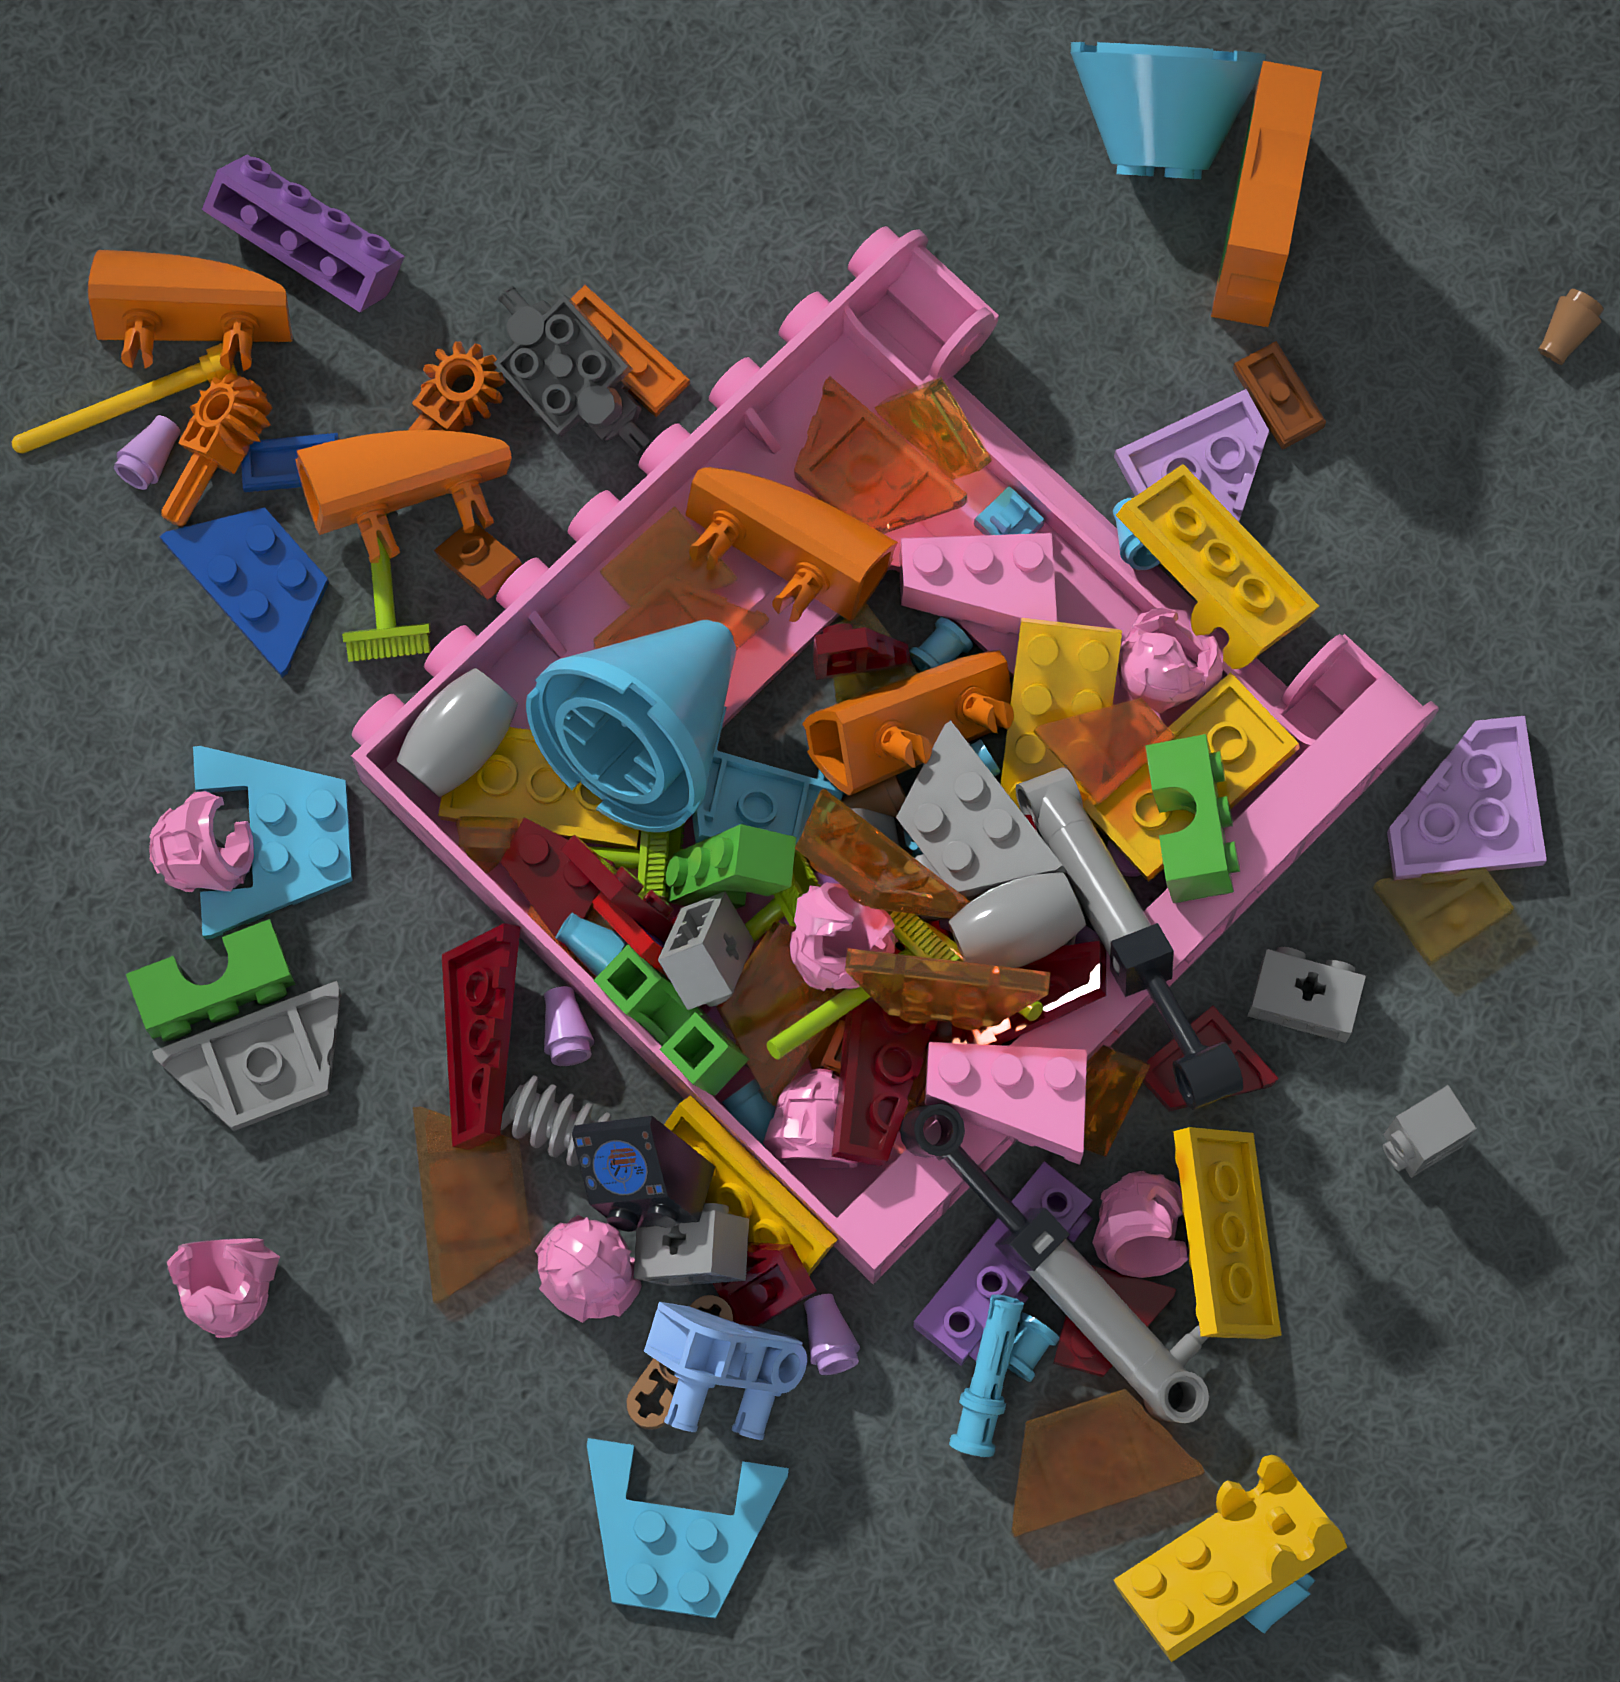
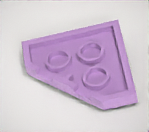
M1247 389L1115 450L1114 458L1135 496L1184 464L1239 522L1269 429Z
M1525 716L1475 721L1405 810L1401 812L1389 827L1387 835L1394 881L1543 866L1547 859Z

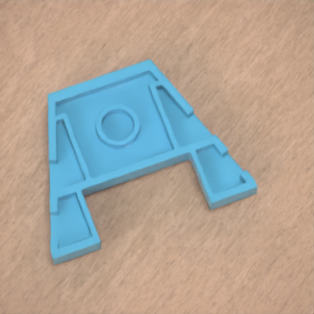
M724 706L705 796L701 805L692 814L695 843L743 824L796 837L795 850L801 849L804 855L824 826L825 816L834 811L845 793L834 786L819 769L815 779L718 751V742L727 708Z
M193 746L196 792L207 791L213 793L248 790L250 828L254 845V859L252 862L253 887L232 889L231 892L220 890L200 892L202 936L204 939H213L222 935L223 932L245 923L249 924L264 918L265 915L291 904H298L353 881L346 780L208 747Z
M588 1438L587 1451L612 1603L716 1619L788 1478L789 1468L742 1461L734 1515L718 1514L627 1500L635 1446Z

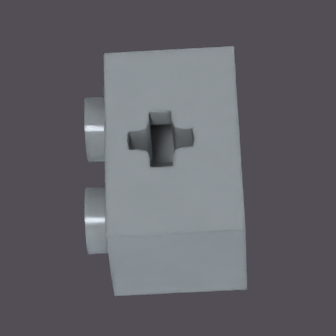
M722 892L681 908L658 961L687 1010L703 1004L716 1006L733 995L754 940L726 892Z
M1277 947L1276 951L1267 949L1261 962L1248 1017L1346 1043L1352 1033L1366 976L1355 973L1356 968L1342 961L1327 960L1325 964L1306 960V954L1294 948ZM1304 982L1313 984L1315 995L1311 1001L1302 999L1303 991L1301 987Z
M1449 1085L1394 1118L1383 1134L1387 1140V1143L1383 1144V1150L1397 1171L1405 1168L1412 1178L1463 1147L1477 1128Z
M705 1203L699 1222L680 1223L672 1228L660 1226L637 1228L633 1278L666 1286L746 1281L749 1219L728 1214L729 1206Z

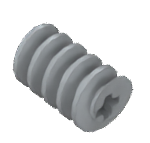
M533 1075L524 1085H520L508 1102L502 1114L501 1130L513 1122L512 1135L516 1139H522L531 1131L530 1144L534 1148H540L549 1140L548 1153L554 1158L560 1156L568 1148L567 1165L575 1167L579 1164L572 1138L574 1125L610 1121L611 1113H604L594 1122L591 1120L593 1104L588 1102L577 1113L573 1111L575 1095L570 1093L560 1103L555 1102L557 1086L551 1084L542 1094L537 1093L539 1077Z

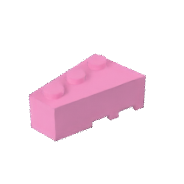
M1052 533L901 538L899 572L902 606L960 622L963 619L993 627L992 631L1007 635L1008 632L1019 634L1021 618L1057 622Z
M929 1042L925 1105L944 1104L951 1106L966 1122L985 1129L990 1128L1018 1139L1021 1143L1032 1147L1035 1145L1080 1165L1084 1150L1087 1050Z

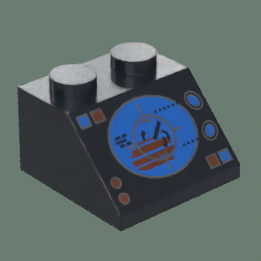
M645 1116L574 1125L572 1138L589 1205L605 1216L608 1224L621 1231L633 1232L641 1227L660 1226L672 1228L676 1224L700 1221L716 1166L655 1117Z

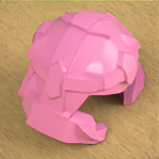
M1163 607L1151 609L1149 612L1141 613L1137 617L1125 642L1123 641L1121 644L1117 668L1121 681L1120 687L1126 689L1134 703L1141 707L1153 709L1158 713L1166 712L1167 709L1176 707L1181 703L1184 704L1194 699H1201L1220 682L1223 672L1220 651L1214 636L1201 640L1203 652L1198 654L1197 668L1188 666L1183 649L1177 639L1173 636L1159 633V629L1164 624L1175 623L1179 618L1176 610H1169Z
M207 791L194 792L176 810L169 808L152 828L149 836V859L153 863L157 874L161 873L165 877L164 882L169 886L185 892H193L196 888L231 892L239 884H244L245 876L249 872L254 859L253 835L248 821L235 822V832L227 836L225 848L217 847L213 833V818L216 810L224 805L223 797L215 796Z
M826 882L821 887L810 885L808 893L797 898L794 918L797 927L795 932L793 931L791 934L790 955L797 970L809 986L823 991L826 988H857L865 982L864 979L875 964L878 956L883 957L885 954L895 952V944L898 942V939L893 933L895 925L891 916L878 903L859 891L842 884Z
M813 1069L811 1073L802 1075L788 1084L780 1094L774 1118L769 1122L763 1141L766 1149L780 1163H787V1159L809 1158L818 1159L820 1169H848L859 1165V1162L831 1157L839 1077L834 1075L832 1070Z
M1137 1171L1123 1176L1120 1181L1101 1193L1100 1220L1092 1243L1098 1258L1110 1269L1116 1270L1122 1275L1138 1278L1161 1276L1180 1268L1189 1259V1247L1186 1246L1185 1242L1174 1241L1178 1217L1183 1214L1182 1192L1176 1182L1164 1178L1162 1174L1145 1173V1171Z
M577 1215L570 1219L568 1223H559L553 1227L535 1250L538 1255V1272L542 1282L539 1287L540 1291L557 1309L582 1323L588 1318L601 1319L612 1315L620 1317L637 1297L642 1285L640 1280L633 1278L635 1258L630 1257L631 1251L628 1250L627 1243L620 1234L621 1232L608 1223L589 1220L588 1217L584 1218Z
M221 1239L179 1245L178 1251L167 1261L173 1284L177 1285L185 1315L203 1330L215 1334V1337L229 1338L237 1336L238 1332L248 1328L263 1313L269 1296V1282L274 1280L280 1256L264 1245L263 1239Z

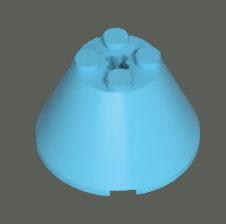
M1071 42L1070 52L1111 164H1117L1116 174L1154 176L1155 167H1165L1164 177L1201 179L1202 170H1209L1259 78L1263 61H1266V54L1213 51V49L1126 43L1097 42V46L1085 45V42Z

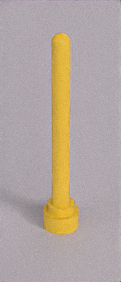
M223 343L206 349L207 354L199 357L200 362L16 435L12 440V448L17 453L23 454L207 380L211 385L214 377L223 380L229 372L238 376L234 363L231 371L221 366L219 361Z

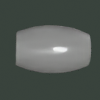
M474 668L449 683L419 714L407 733L397 762L430 791L441 797L466 782L496 751L510 727L518 703L492 679L477 668Z
M1064 873L1030 875L1004 883L969 902L948 921L954 940L971 975L998 973L1025 966L1059 949L1086 926L1079 903Z

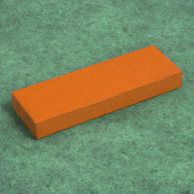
M586 285L571 298L633 368L623 378L631 387L628 392L657 417L690 384V379Z

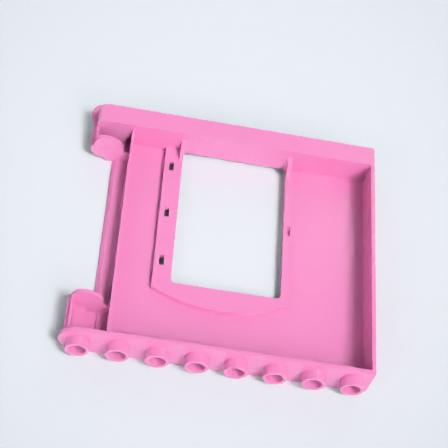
M887 226L874 232L855 252L847 269L856 279L835 299L829 302L820 292H814L804 298L789 313L778 332V335L787 344L762 368L752 359L746 357L734 364L719 379L709 395V401L717 410L692 434L677 423L664 430L649 445L638 464L639 468L647 476L621 501L609 490H605L592 498L577 513L568 528V534L576 543L550 568L539 558H532L521 565L505 581L496 597V601L505 610L478 636L466 625L460 626L449 633L433 649L424 664L425 670L434 678L414 697L404 704L395 694H389L370 707L352 731V738L361 747L351 755L361 782L505 923L520 926L519 937L573 988L684 1099L690 1095L695 1098L838 1239L833 1246L872 1284L970 1188L968 1184L945 1159L939 1161L936 1157L924 1158L915 1156L908 1151L901 1140L900 1129L888 1162L882 1166L859 1162V1165L854 1168L820 1169L818 1159L809 1158L787 1159V1163H780L728 1112L722 1102L756 1079L762 1089L766 1086L768 1087L777 1108L776 1104L783 1089L798 1077L811 1073V1067L803 1044L778 1060L771 1056L764 1064L757 1060L750 1069L744 1065L715 1096L693 1085L659 1050L662 1046L637 1021L627 1016L593 981L596 976L571 950L568 952L560 946L501 862L478 861L468 857L470 840L511 842L516 832L440 820L438 813L441 797L430 791L397 762L407 733L429 702L449 683L470 670L477 668L518 703L510 727L531 730L526 713L527 695L535 688L537 683L535 679L551 663L565 657L700 620H710L726 626L732 633L736 645V655L724 705L727 708L722 725L723 728L814 640L815 635L821 634L823 629L828 627L839 614L814 598L796 622L789 621L794 602L778 615L772 606V601L789 582L733 546L728 549L718 561L717 566L712 570L706 569L710 551L703 555L696 563L693 561L689 554V548L700 538L706 529L685 516L691 483L699 469L712 467L759 476L801 491L847 513L898 542L892 557L893 561L888 570H896L898 572L901 538L984 535L974 526L975 518L1010 486L1045 519L1044 526L1036 533H1052L1057 622L1122 630V644L1123 641L1125 642L1130 629L1141 613L1161 607L1176 610L1179 617L1177 621L1164 624L1159 629V633H1164L1177 639L1183 649L1188 666L1197 668L1198 654L1203 652L1201 640L1214 636L1219 647L1223 667L1221 680L1231 672L1299 743L1300 749L1231 809L1233 826L1224 828L1226 843L1235 841L1239 858L1240 872L1231 873L1234 892L1173 903L1167 888L1144 911L1151 925L1159 924L1174 950L1173 976L1171 980L1166 981L1169 987L1417 739L1439 711V707L1432 701L1422 706L1345 634L1343 636L1339 634L1330 640L1301 670L1289 687L1257 658L1240 669H1232L1223 661V649L1229 642L1228 633L1223 628L1218 627L1210 635L1196 636L1191 628V615L1197 602L1158 566L1148 570H1136L1130 564L1124 562L1120 556L1117 528L953 377L970 361V356L978 351L997 325L999 315L926 248L929 240L920 229L912 230L899 238ZM950 619L984 652L1000 650L1007 661L1009 676L1014 680L1019 634L1008 632L1007 635L992 631L993 627L965 619L960 622ZM1117 671L1105 766L1115 774L1143 750L1145 745L1152 742L1198 700L1194 699L1189 703H1181L1176 707L1167 709L1163 713L1138 706L1134 703L1126 689L1120 687L1121 681ZM692 815L686 820L685 826H683L684 832L682 834H684V839L682 840L684 842L681 845L683 849L696 844ZM584 842L586 845L591 846V847H610V848H618V847H611V846H605V845H599V844H592V843H586V842ZM626 868L638 879V869ZM746 892L745 906L736 909L743 923L748 922L774 898V895L764 896ZM669 903L674 909L670 915L675 918L681 908L686 906ZM593 907L587 921L617 932ZM775 925L753 944L746 963ZM1107 953L1105 997L1020 1035L1010 1046L1087 1050V1070L1154 1002L1146 989L1127 997L1124 996L1110 971V956ZM813 987L807 995L812 998L818 989ZM703 1004L699 1007L708 1014L713 1006ZM805 1011V1013L802 1015V1017H801L800 1019H802L803 1017H805V1016L808 1015L809 1013H806V1011ZM788 1019L777 1035L794 1023ZM926 1086L917 1106L908 1103L904 1117L915 1107L925 1106ZM929 1117L924 1123V1137L930 1144H936L941 1137V1126L935 1118ZM963 1120L965 1134L960 1146L984 1172L1018 1140L993 1129H985Z

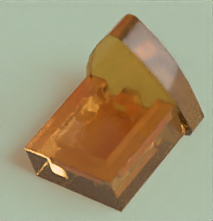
M460 816L456 820L459 835L458 847H463L469 858L487 874L500 863L507 848H510L511 841L517 831L518 820L512 817Z

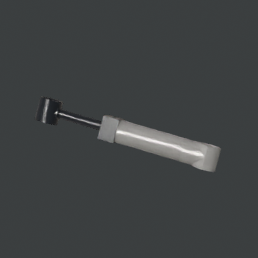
M1061 767L1017 784L1016 797L1021 812L1024 815L1032 816L1041 837L1067 870L1064 874L1110 956V971L1124 996L1127 997L1146 989L1184 1054V1057L1173 1061L1172 1068L1178 1090L1187 1106L1195 1110L1242 1091L1244 1086L1241 1070L1229 1046L1225 1042H1220L1210 1047L1202 1045L1166 983L1173 976L1174 950L1159 924H1150L1083 808L1080 791L1070 771L1066 767Z
M933 1104L915 1107L909 1111L902 1120L900 1128L901 1140L906 1149L915 1156L924 1158L936 1157L939 1161L942 1159L946 1160L1009 1229L994 1245L1018 1271H1026L1137 1391L1143 1398L1144 1405L1149 1414L1158 1420L1175 1423H1189L1200 1418L1208 1406V1388L1201 1377L1193 1372H1188L1184 1368L1186 1363L1202 1348V1344L1209 1338L1201 1337L1200 1326H1196L1190 1333H1187L1169 1351L1066 1239L1070 1234L1046 1208H1030L1023 1215L960 1146L965 1134L964 1122L955 1109L944 1104ZM929 1117H933L939 1122L942 1131L939 1141L934 1145L926 1140L923 1133L924 1123ZM1178 1383L1183 1390L1184 1396L1181 1405L1174 1410L1169 1404L1168 1393L1172 1385Z

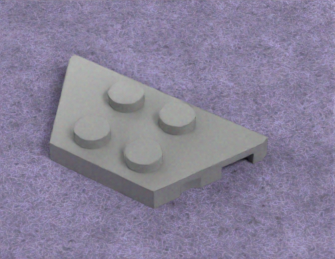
M950 720L946 723L932 748L930 759L926 764L924 763L896 818L955 896L961 899L982 894L989 888L1030 875L1067 872L1059 859Z
M337 981L159 1048L152 1051L155 1060L232 1131L239 1130L330 1095L341 989Z

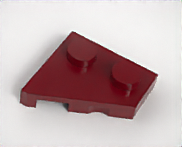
M1214 1005L1191 1023L1202 1045L1210 1047L1217 1043L1225 1042L1238 1062L1243 1078V1090L1225 1098L1269 1088L1277 1082L1278 1077ZM1174 1038L1140 1066L1135 1073L1169 1112L1188 1107L1178 1090L1173 1074V1061L1184 1057Z
M748 1242L746 1281L713 1283L719 1297L730 1306L733 1322L755 1327L764 1325L817 1291L793 1245Z

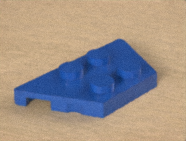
M264 507L166 531L159 536L164 545L282 678L288 674L291 661L301 639L307 633L312 622L311 617L316 606L320 604L329 580Z

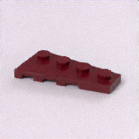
M503 923L442 954L452 1147L470 1150L499 1137L501 1134L520 926Z
M877 958L875 964L868 973L882 965L887 960ZM914 967L846 1014L831 1157L875 1166H882L888 1162L909 1103L907 1100L914 1079L920 1073L924 1058H922L930 1034L935 1031L941 1014L939 1009L945 993L949 991L925 968Z

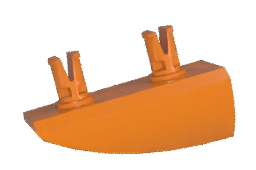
M98 250L94 256L88 281V299L97 340H124L121 361L127 367L133 368L139 349L142 352L144 368L150 367L153 363L154 341H223L219 361L221 366L231 371L236 353L240 351L242 368L245 371L251 367L252 342L293 341L287 294L284 287L256 272L218 261L172 254Z
M406 430L367 434L330 441L297 450L298 458L295 459L307 504L319 535L357 523L369 554L370 563H379L380 550L377 538L381 541L390 559L400 553L386 513L445 494H452L463 524L464 533L473 532L475 524L472 509L484 529L491 526L494 520L490 515L479 484L507 475L512 456L510 446L496 438L455 431Z
M712 467L699 469L691 483L685 516L706 529L700 538L689 548V554L693 561L696 563L703 555L710 551L706 569L712 570L731 546L737 548L789 582L781 593L773 599L772 606L779 615L794 602L789 619L791 622H796L800 619L802 613L814 598L847 620H854L877 588L893 561L892 557L898 544L897 541L847 513L786 485L739 471Z
M1000 650L966 656L810 714L802 723L806 729L809 746L807 753L818 769L834 786L851 796L913 767L916 768L915 766L926 764L930 759L932 748L944 725L950 720L968 743L991 732L998 734L997 730L1002 727L1009 729L1014 719V711L1010 705L1012 690L1007 661Z

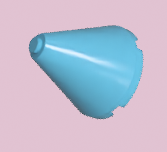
M700 620L565 657L551 663L535 679L537 682L536 686L527 695L526 713L532 735L548 764L571 790L581 782L592 793L603 801L597 806L596 810L620 824L646 832H667L680 827L698 809L705 796L736 655V645L732 633L719 622Z

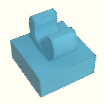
M1009 486L975 518L974 526L984 535L1035 534L1044 526L1045 519Z

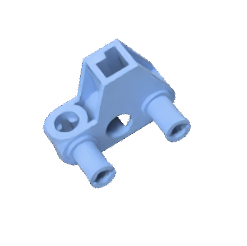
M659 1302L644 1352L675 1372L674 1375L679 1378L664 1422L684 1431L697 1432V1424L709 1388H714L715 1385L745 1388L735 1424H733L731 1430L742 1436L763 1440L775 1396L780 1397L782 1393H787L794 1389L802 1380L806 1371L807 1354L802 1346L803 1342L774 1330L741 1325L690 1306Z

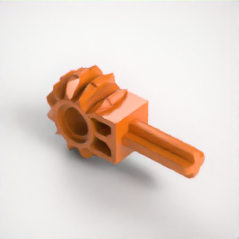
M457 341L453 345V355L447 356L444 350L437 349L435 355L440 364L439 366L433 364L424 365L423 371L431 380L421 384V392L412 402L419 417L408 430L460 432L464 426H471L473 424L472 412L477 410L483 418L489 419L491 412L486 403L500 404L503 400L501 393L494 389L505 384L503 373L495 371L497 367L494 363L497 361V358L494 355L483 357L484 350L481 345L476 343L469 349L467 354L462 343ZM462 375L475 377L474 384L468 391L464 393L452 391L453 382Z
M231 372L223 380L214 377L206 391L199 390L201 397L198 403L189 407L194 416L189 420L187 428L178 444L193 455L161 512L162 517L172 524L183 527L215 470L219 468L235 474L243 458L247 455L250 445L253 442H261L259 435L263 429L271 425L266 417L273 407L267 401V394L251 379L247 380Z

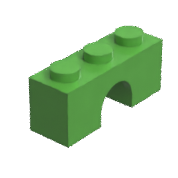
M1206 734L1145 745L1152 791L1159 813L1186 810L1195 814L1193 821L1185 829L1175 833L1159 835L1165 879L1172 902L1178 903L1233 893L1231 873L1240 872V864L1235 841L1226 843L1224 828L1233 826L1228 796L1219 797L1217 783L1226 781L1221 752L1211 753Z
M740 824L674 853L666 871V883L670 886L668 903L688 906L726 892L735 909L745 906L746 892L770 896L790 888L792 884L796 837Z
M270 919L222 937L228 953V966L222 977L211 984L196 985L187 981L174 956L126 974L145 1029L152 1039L161 1036L163 1041L176 1040L192 1031L191 1024L207 1018L210 1019L211 1023L222 1022L239 1014L238 1006L257 1000L260 1005L269 1004L287 995L286 988L296 984Z
M629 944L593 980L627 1016L642 1025L662 1045L659 1050L693 1085L715 1096L750 1060L699 1006L687 1010L669 978L641 958Z

